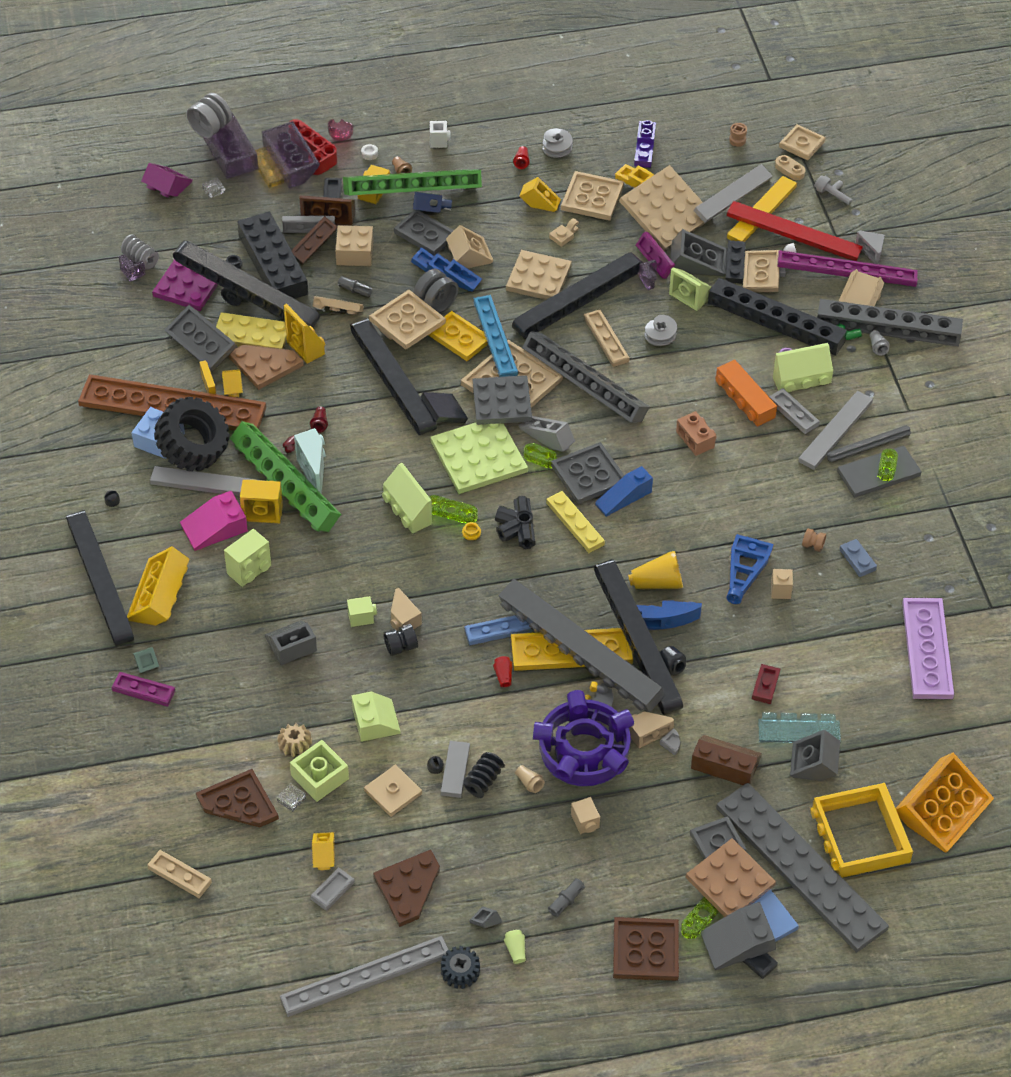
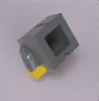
M591 682L590 691L596 693L593 699H591L590 695H585V699L599 701L612 707L614 699L612 689H609L605 683H601L598 686L597 682Z

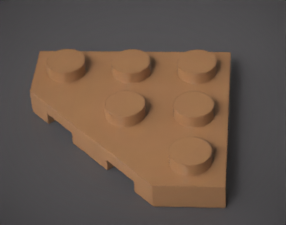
M242 345L234 349L229 355L231 361L258 390L304 366L303 360L294 350Z

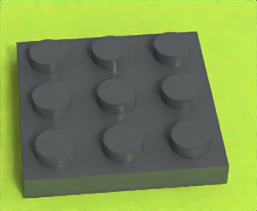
M527 375L472 379L477 425L532 422Z
M601 442L551 461V467L577 504L605 494L624 477V474Z

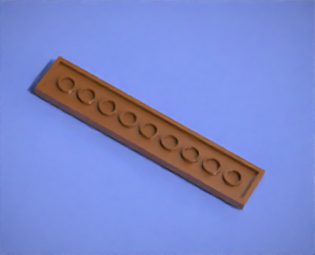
M89 374L78 400L79 406L144 416L150 407L164 412L172 402L179 398H200L203 402H210L212 407H217L220 410V415H223L226 419L225 424H228L229 430L233 431L237 429L241 421L254 424L259 429L266 410V402L91 374Z

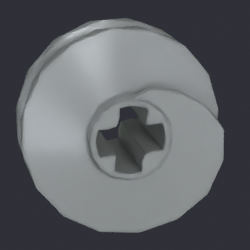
M555 128L545 132L543 152L546 155L560 158L571 152L573 138L568 131Z
M658 315L654 320L648 322L645 327V339L655 346H665L676 339L677 324L670 316Z

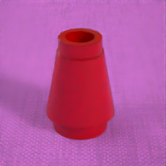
M524 146L519 147L513 159V164L517 169H525L530 164L528 149Z
M507 656L496 658L493 664L500 687L503 688L512 685L513 663Z

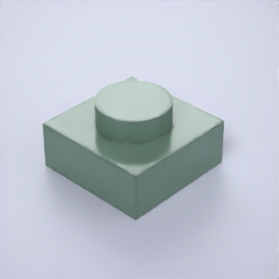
M153 647L133 653L140 673L159 667Z

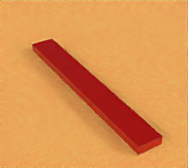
M736 201L732 202L727 211V216L852 261L858 260L863 249L861 245Z

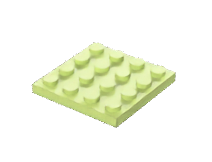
M473 423L431 436V443L458 494L528 472V466L504 423L481 425Z

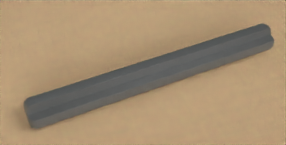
M905 425L827 453V459L830 462H835L910 436V427Z

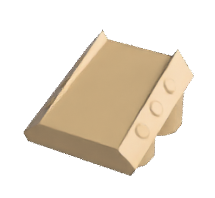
M856 269L851 272L839 301L875 306L881 297L884 282L881 277L870 276L858 272Z

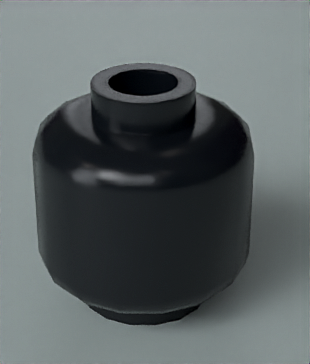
M668 646L659 652L670 675L680 674L684 671L686 656L674 646Z

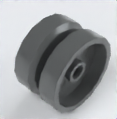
M431 269L418 280L413 293L439 314H442L455 301L458 294V285L439 269Z

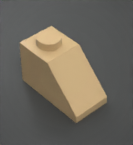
M397 588L395 589L391 608V626L393 629L399 630V627L411 624L413 629L422 625V613Z
M644 711L638 715H632L634 726L629 727L631 739L638 748H641L668 734L674 728V719Z

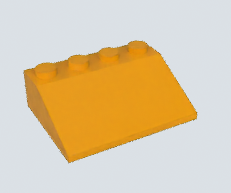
M953 752L941 757L899 803L896 811L906 826L946 853L992 802L994 797Z

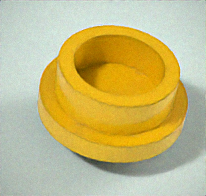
M469 522L463 527L462 535L467 540H476L481 536V528L478 524Z

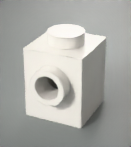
M430 121V148H447V141H450V130H447V121Z

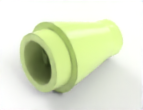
M521 930L507 932L504 942L513 959V963L520 964L525 962V935L522 934Z

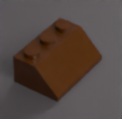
M300 195L301 216H335L336 226H353L355 200Z
M703 735L699 738L692 754L691 769L744 786L747 783L751 784L762 753Z

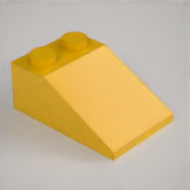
M285 304L284 315L287 343L307 364L325 355V341L323 338L319 337L314 329L308 326L288 304Z

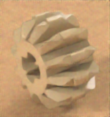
M297 723L294 726L287 724V729L281 728L277 741L279 742L280 751H283L285 756L291 754L294 758L296 754L301 755L309 749V746L312 744L311 732L306 730L304 725L298 727Z

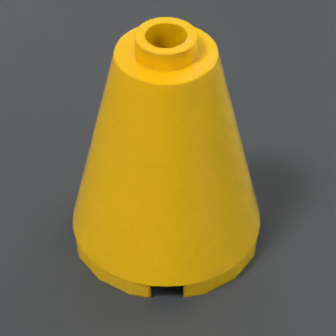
M670 551L631 570L632 574L628 575L630 585L635 586V589L683 588L675 551Z

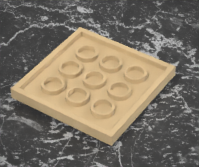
M670 165L622 196L619 200L646 232H649L663 251L672 246V240L682 229L692 233L705 224L694 212V209L703 202Z
M507 340L518 370V376L527 375L532 408L563 381L564 376L510 340ZM492 354L461 380V386L473 393L472 379L499 377Z

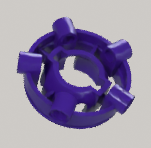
M574 690L567 694L568 702L554 708L545 717L543 722L534 723L533 740H539L542 760L546 768L563 782L576 786L599 785L621 774L629 763L627 759L631 739L629 727L634 726V720L628 709L618 712L602 702L587 700L583 691ZM569 721V723H567L565 726H559V725H561V724H563V723ZM599 722H602V723L606 724L607 726H609V727H608L609 731L607 730L606 727H604V726H603L601 723H599ZM556 727H558L556 731V737H554L553 730ZM571 730L573 736L591 735L598 739L603 736L606 739L605 745L600 744L592 751H579L573 748L568 740H566V733ZM614 739L617 743L621 741L622 745L614 744ZM551 746H555V755L558 763L548 754V752H551ZM603 760L602 770H598V764Z

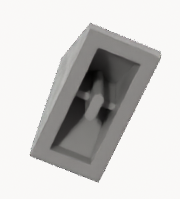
M858 231L856 244L863 246V253L874 264H879L885 235Z

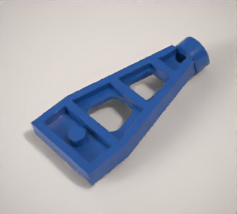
M736 535L731 548L730 586L726 596L730 603H741L745 592L767 565L774 544ZM740 556L755 559L757 562L753 567L741 565L739 560ZM741 572L749 576L746 581L736 579V573Z

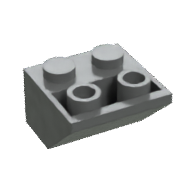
M301 620L265 634V638L280 665L317 651L315 634L309 624Z

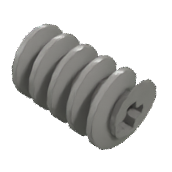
M128 235L122 242L121 252L143 269H151L157 264L159 253L155 252L153 248H150L149 245L139 238H136L135 235Z

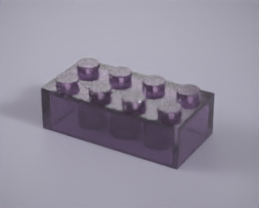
M233 113L230 123L219 129L212 137L203 138L227 179L258 169L257 153Z

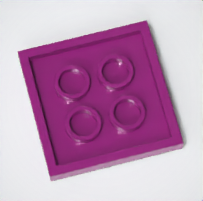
M174 260L152 291L153 297L185 307L190 305L195 310L201 311L218 284Z

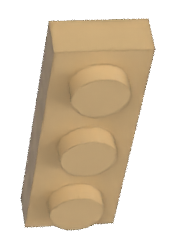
M159 850L147 865L148 870L197 898H200L212 883L211 878L162 850Z

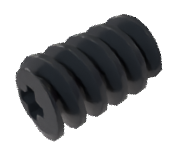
M491 752L483 753L468 773V776L463 780L466 790L474 797L483 798L484 792L489 790L488 787L493 784V781L497 779V775L501 773V768L505 767L502 759Z

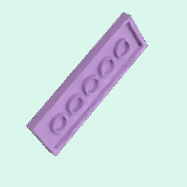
M903 598L902 605L913 699H953L954 689L942 598Z

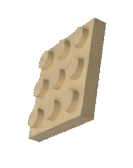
M575 171L561 204V210L611 221L624 187V181Z
M521 250L507 282L506 291L547 300L561 292L572 261Z
M407 290L369 315V321L405 350L444 325L446 318L410 290Z

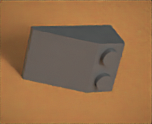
M682 229L672 240L670 259L675 264L674 268L684 270L689 274L724 277L726 275L728 248Z
M760 902L740 908L700 932L715 971L745 961L747 958L751 959L776 950L775 938Z

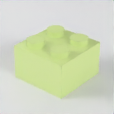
M252 529L224 549L227 574L242 587L252 582L256 576L267 571L271 566L269 541L255 529Z
M323 740L290 762L291 776L316 802L349 779L348 765Z

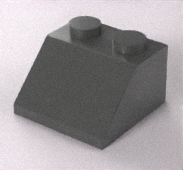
M825 729L794 741L790 776L793 778L823 781L838 775L840 741Z

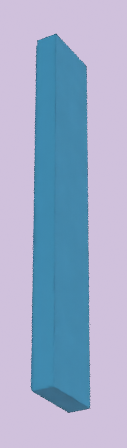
M491 295L473 298V303L499 377L518 376V370Z

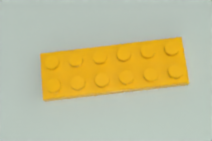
M621 628L585 630L629 664H633L632 651ZM541 632L511 634L514 671L586 667L585 665H578L569 653L568 655L562 653L557 644H550Z

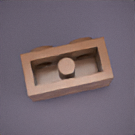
M696 411L677 419L676 432L695 456L715 448V431L709 428L705 419L700 417Z

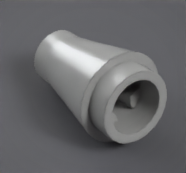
M872 331L869 337L873 352L880 356L885 355L889 351V342L879 331Z

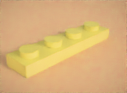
M563 491L546 499V504L588 553L605 545V540Z

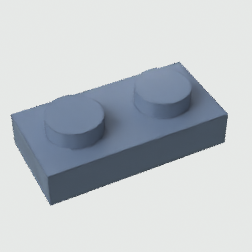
M857 539L840 545V552L859 577L876 571L877 565Z

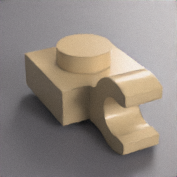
M574 218L571 219L566 227L560 225L549 233V238L560 247H563L574 238V233L579 230L576 226L579 222Z

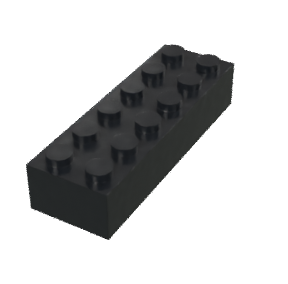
M271 212L238 220L239 237L262 281L294 299L309 295L307 278Z

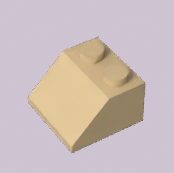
M459 225L446 238L449 245L448 248L454 257L453 259L464 267L472 268L493 262L484 237Z

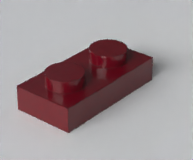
M761 664L751 700L767 704L772 703L781 668Z

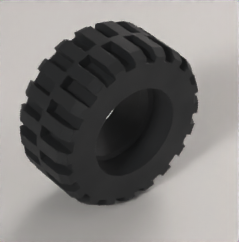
M193 397L179 398L166 408L155 424L154 439L157 440L156 446L158 449H161V455L166 457L170 464H176L177 468H186V471H194V469L202 471L204 468L212 466L228 446L230 434L227 433L229 427L228 424H225V417L220 415V410L217 407H212L208 401L203 402L202 399H193ZM179 424H187L196 428L202 435L204 444H195L189 441L182 434Z

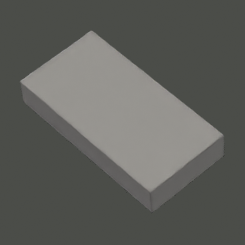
M338 867L310 895L311 900L327 911L355 883V879Z

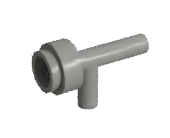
M821 175L814 185L817 191L820 193L828 191L847 205L851 203L852 199L838 190L843 186L842 181L839 180L831 186V179L827 176Z

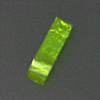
M528 443L524 446L523 455L527 461L545 468H552L551 461L557 459L555 451L535 443Z
M888 448L881 453L878 477L883 481H890L895 476L898 453L894 449ZM885 468L889 469L888 473H885Z

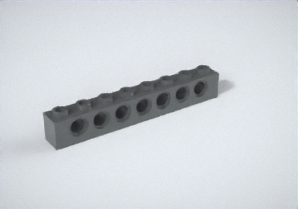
M820 299L817 318L834 325L843 324L848 331L860 329L862 333L870 334L872 331L877 330L882 336L958 347L963 319L826 299Z
M538 332L529 333L522 347L523 349L631 423L643 421L650 406L544 334Z

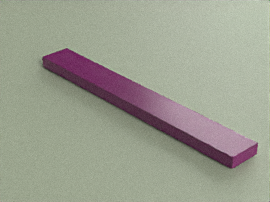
M778 251L777 267L849 277L851 272L857 269L858 272L877 278L881 277L885 283L917 286L918 270Z

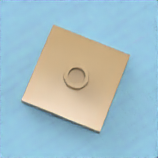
M797 124L780 142L779 147L809 160L824 144L826 137Z
M396 764L364 787V791L390 817L422 795V789Z

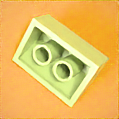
M828 343L776 353L773 380L778 391L783 388L787 392H792L832 382L833 367Z
M400 463L383 483L382 496L386 503L389 502L392 506L394 514L399 515L404 527L408 528L413 534L432 525V502L404 464Z

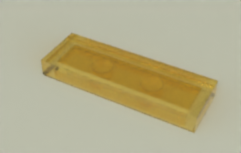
M265 147L249 152L250 158L269 188L285 183L283 175Z

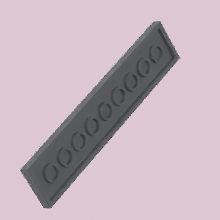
M749 783L717 803L716 809L724 817H729L733 826L856 953L889 929V925Z

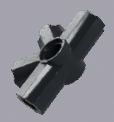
M518 496V498L513 500L514 510L504 506H499L497 509L495 521L502 523V525L496 527V532L502 542L518 536L519 547L531 549V547L535 546L536 542L530 498Z

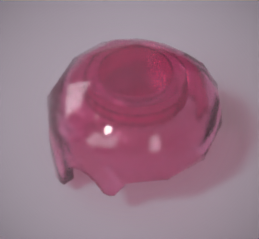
M334 119L328 121V133L334 140L343 141L353 135V125L350 122H345L343 119L338 123Z

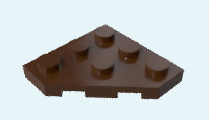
M253 769L196 792V798L203 811L207 814L256 827L265 826L279 819L278 813Z
M431 849L373 873V877L399 927L420 918L422 908L429 897L433 882L440 871V865Z

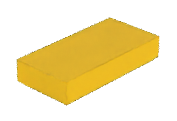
M206 360L199 362L201 376L207 393L216 394V387Z

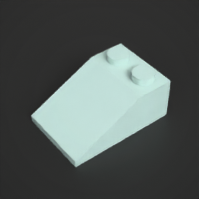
M314 428L294 435L296 460L307 480L322 494L324 457H326L323 448L325 442L323 436L319 435Z

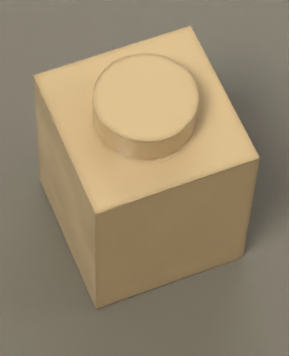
M773 569L771 598L791 599L793 571L791 569Z
M591 797L571 803V816L580 834L591 833L600 827V815Z

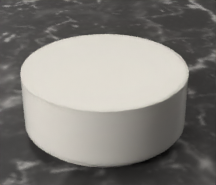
M372 144L365 145L361 149V155L365 160H374L378 157V148Z

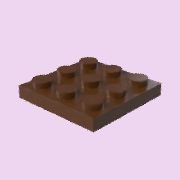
M614 917L613 978L678 981L679 919Z

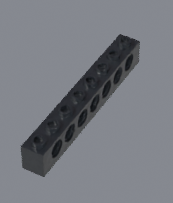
M718 278L709 290V304L810 346L828 343L830 354L836 356L845 343L846 329L724 279Z

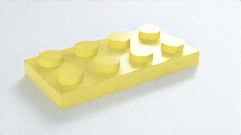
M221 312L216 325L221 332L235 342L237 347L251 345L284 349L287 340L286 326L283 321Z

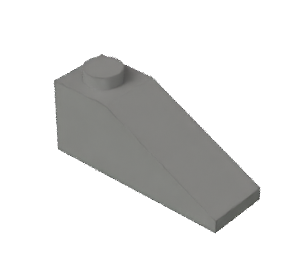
M532 416V422H522L519 425V429L550 449L565 451L575 442L567 422Z

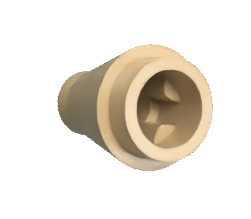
M524 765L519 766L515 771V775L519 777L529 792L537 793L543 788L545 781L542 775L526 768Z

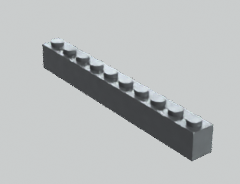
M513 579L498 595L501 600L500 605L509 612L511 610L514 612L516 618L521 622L526 621L530 624L529 627L534 632H541L550 644H557L562 653L565 655L569 653L578 665H585L593 676L601 677L609 688H616L621 697L626 700L628 698L632 700L634 706L640 711L644 709L650 713L665 696L661 686L516 579Z

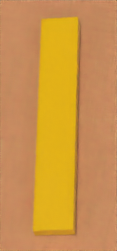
M782 176L753 208L772 214L797 187V183ZM739 221L728 232L727 239L745 242L758 227Z

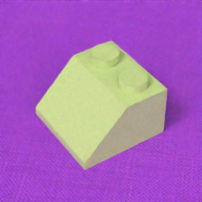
M673 267L671 269L669 294L696 311L699 310L708 301L711 287L684 270Z
M374 692L352 695V709L361 742L401 734L392 699Z

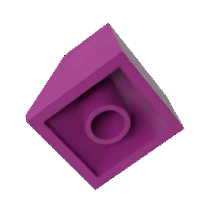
M148 163L141 182L147 184V188L154 191L157 189L160 191L159 194L168 198L170 195L177 197L193 181V179L167 166Z

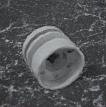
M211 92L192 105L186 112L190 126L203 138L212 137L219 129L232 120V112L226 101L221 96Z

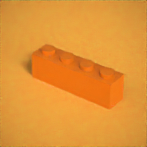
M736 360L717 367L715 377L717 384L736 402L738 408L746 413L750 421H753L758 427L776 418L777 405Z

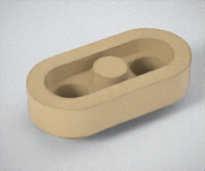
M786 155L776 158L775 168L793 180L804 178L805 167Z

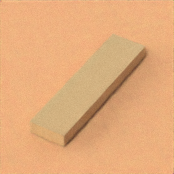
M599 309L584 314V320L612 367L628 363L630 358L602 311Z

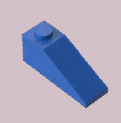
M641 466L621 478L595 502V505L607 517L652 493L653 477Z

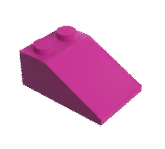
M232 491L213 497L180 521V525L194 551L248 532L246 516Z

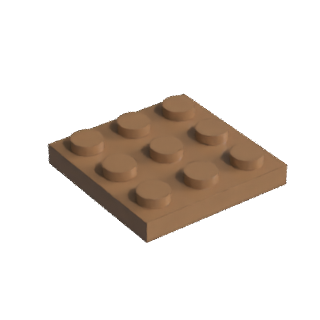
M733 838L686 873L685 877L724 917L740 908L753 904L776 884V881Z

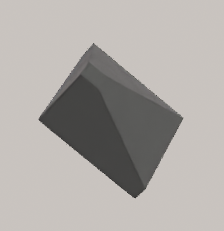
M482 906L469 922L485 928L499 924L502 920L496 910Z

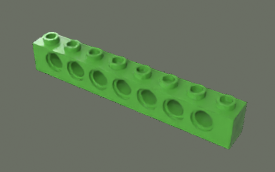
M478 169L343 177L345 195L482 187L481 170Z
M241 421L230 437L234 447L243 452L249 462L255 464V469L267 477V481L281 482L282 496L289 500L288 503L292 507L300 511L299 514L304 519L311 522V527L314 530L329 532L341 516V513L254 424Z

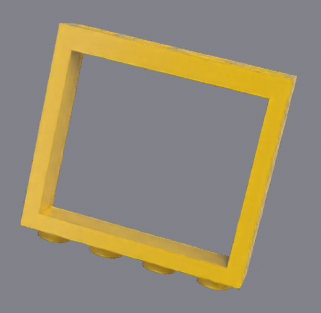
M885 783L814 798L813 806L810 808L812 818L816 819L818 823L817 831L819 836H823L825 852L829 853L831 857V867L842 878L911 862L913 850ZM877 801L897 851L843 863L824 812Z

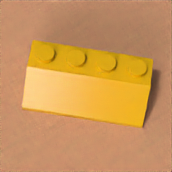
M171 546L148 559L127 615L128 621L156 626L170 618L172 606L177 600V592L182 586L181 581L188 569V557Z

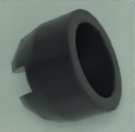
M114 490L106 492L104 496L105 504L109 507L117 506L120 503L119 494Z
M439 756L430 757L427 762L428 771L432 774L442 772L444 768L443 760Z

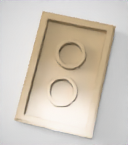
M779 250L745 251L743 288L755 293L779 292L780 267H777Z

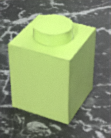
M370 596L347 600L351 627L374 624V615H377L376 604H372Z

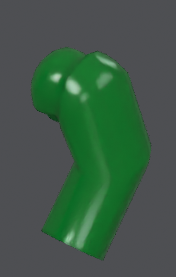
M843 324L836 325L845 329V326ZM860 329L847 330L846 340L862 337Z

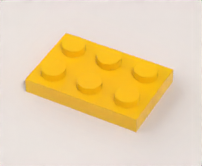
M453 311L444 316L446 318L444 325L428 335L465 361H469L488 345L482 330Z

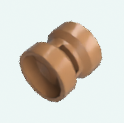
M742 123L731 125L729 138L731 145L740 147L746 143V125Z
M807 528L802 546L806 548L814 546L815 551L821 552L826 540V534L822 532L817 534L813 529Z

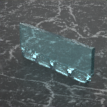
M762 712V719L758 720L759 742L793 743L825 729L841 743L840 721L836 720L835 714H821L820 720H817V713H801L800 720H797V713H780V719H777V713Z

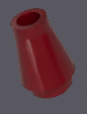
M321 406L315 409V413L310 421L311 429L315 428L318 433L324 432L328 427L326 409Z

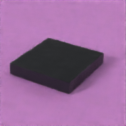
M422 393L421 399L436 422L466 423L468 420L453 394Z

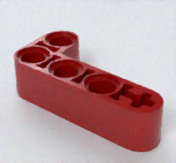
M293 119L288 123L289 139L310 154L309 166L310 172L313 175H321L337 164V148L335 145L301 120Z

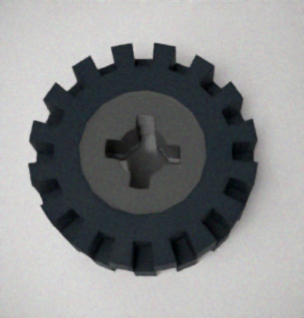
M456 946L452 947V952L447 950L446 955L442 956L441 975L444 982L447 981V985L450 987L454 984L456 989H458V985H461V989H465V984L470 987L472 986V981L476 983L477 977L480 975V962L476 952L473 950L470 953L469 947L463 950V946H459V950H456Z

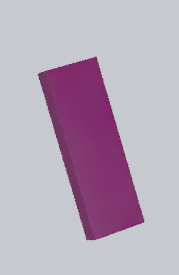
M643 232L636 243V247L662 278L667 279L675 264L649 232Z
M119 672L112 685V691L167 707L176 692L173 686Z

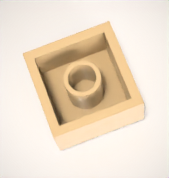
M338 225L336 265L371 266L373 226Z

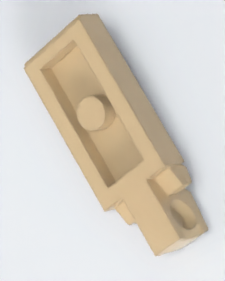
M314 296L313 307L318 309L330 306V310L340 312V309H345L347 313L357 315V312H363L364 309L363 304Z

